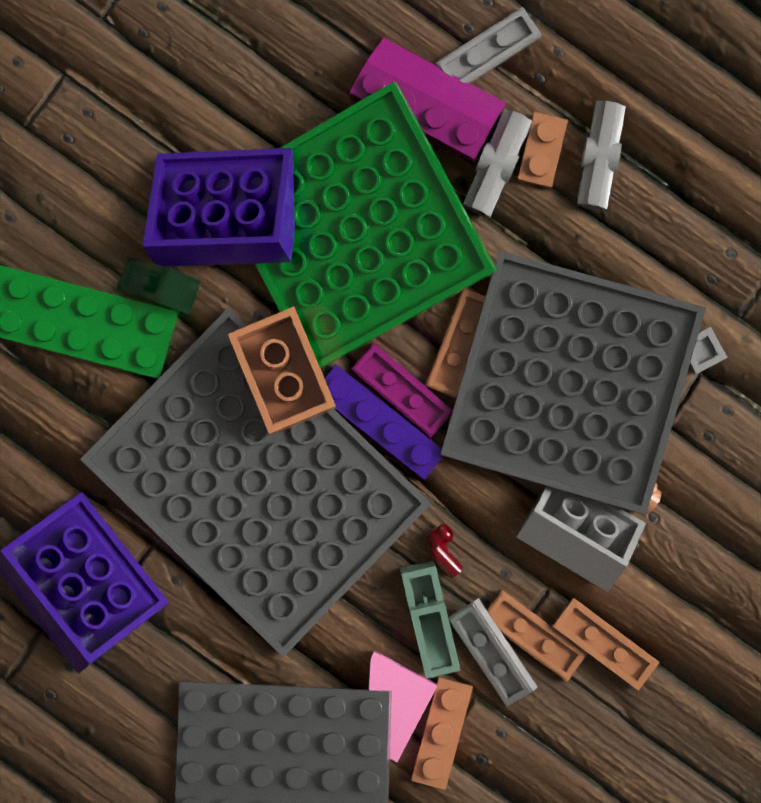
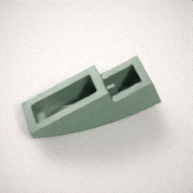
M432 560L400 568L426 679L461 671L435 562Z

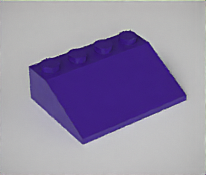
M291 148L157 154L143 248L156 266L291 262L295 234L293 151Z
M83 492L0 550L1 577L78 674L169 603Z

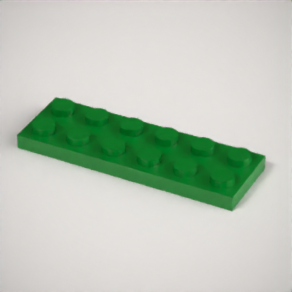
M0 265L1 339L154 379H159L162 376L179 315L178 311Z

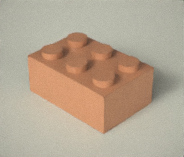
M295 307L228 334L270 436L336 409L334 400Z

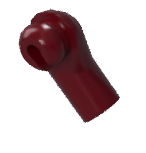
M441 524L437 529L433 528L429 534L430 556L449 578H454L461 572L463 566L448 551L447 543L453 540L454 535L452 529L447 524Z

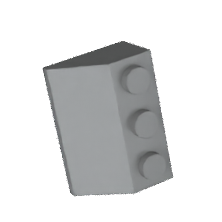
M545 485L526 517L517 538L609 592L626 569L646 523L618 506Z

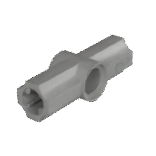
M596 101L590 134L589 138H586L581 161L583 173L577 196L578 206L592 210H607L613 174L617 172L622 144L619 141L626 106L611 101Z
M504 109L490 143L487 142L475 169L477 174L464 199L463 207L480 216L491 217L504 184H508L519 159L517 154L528 134L532 120L518 112Z

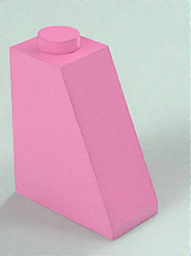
M374 650L370 662L369 690L392 691L390 759L398 762L437 688V683L426 679V677Z

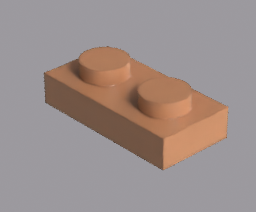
M538 112L533 113L517 179L518 182L547 189L552 188L568 123L567 119Z

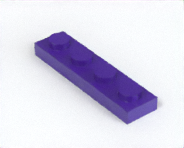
M335 365L326 376L325 381L336 405L335 410L424 480L443 457L441 455L442 448L339 366Z

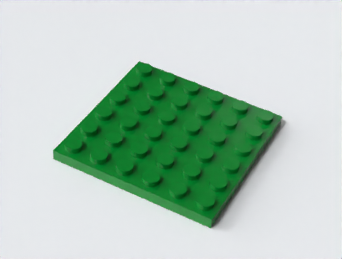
M397 82L388 84L281 147L291 148L293 151L295 234L292 259L290 263H257L255 265L279 311L282 312L295 307L320 369L497 272Z

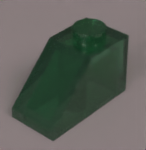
M128 257L116 290L167 309L189 314L196 300L201 281L169 267Z

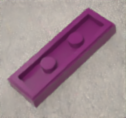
M375 343L370 346L351 368L355 374L430 438L453 413L449 406Z

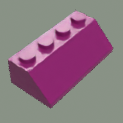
M385 38L381 40L368 58L350 90V100L358 103L388 84L397 82L427 140L472 165L506 105L505 102L469 83L459 81L460 78L453 74L452 76L448 75L438 66Z

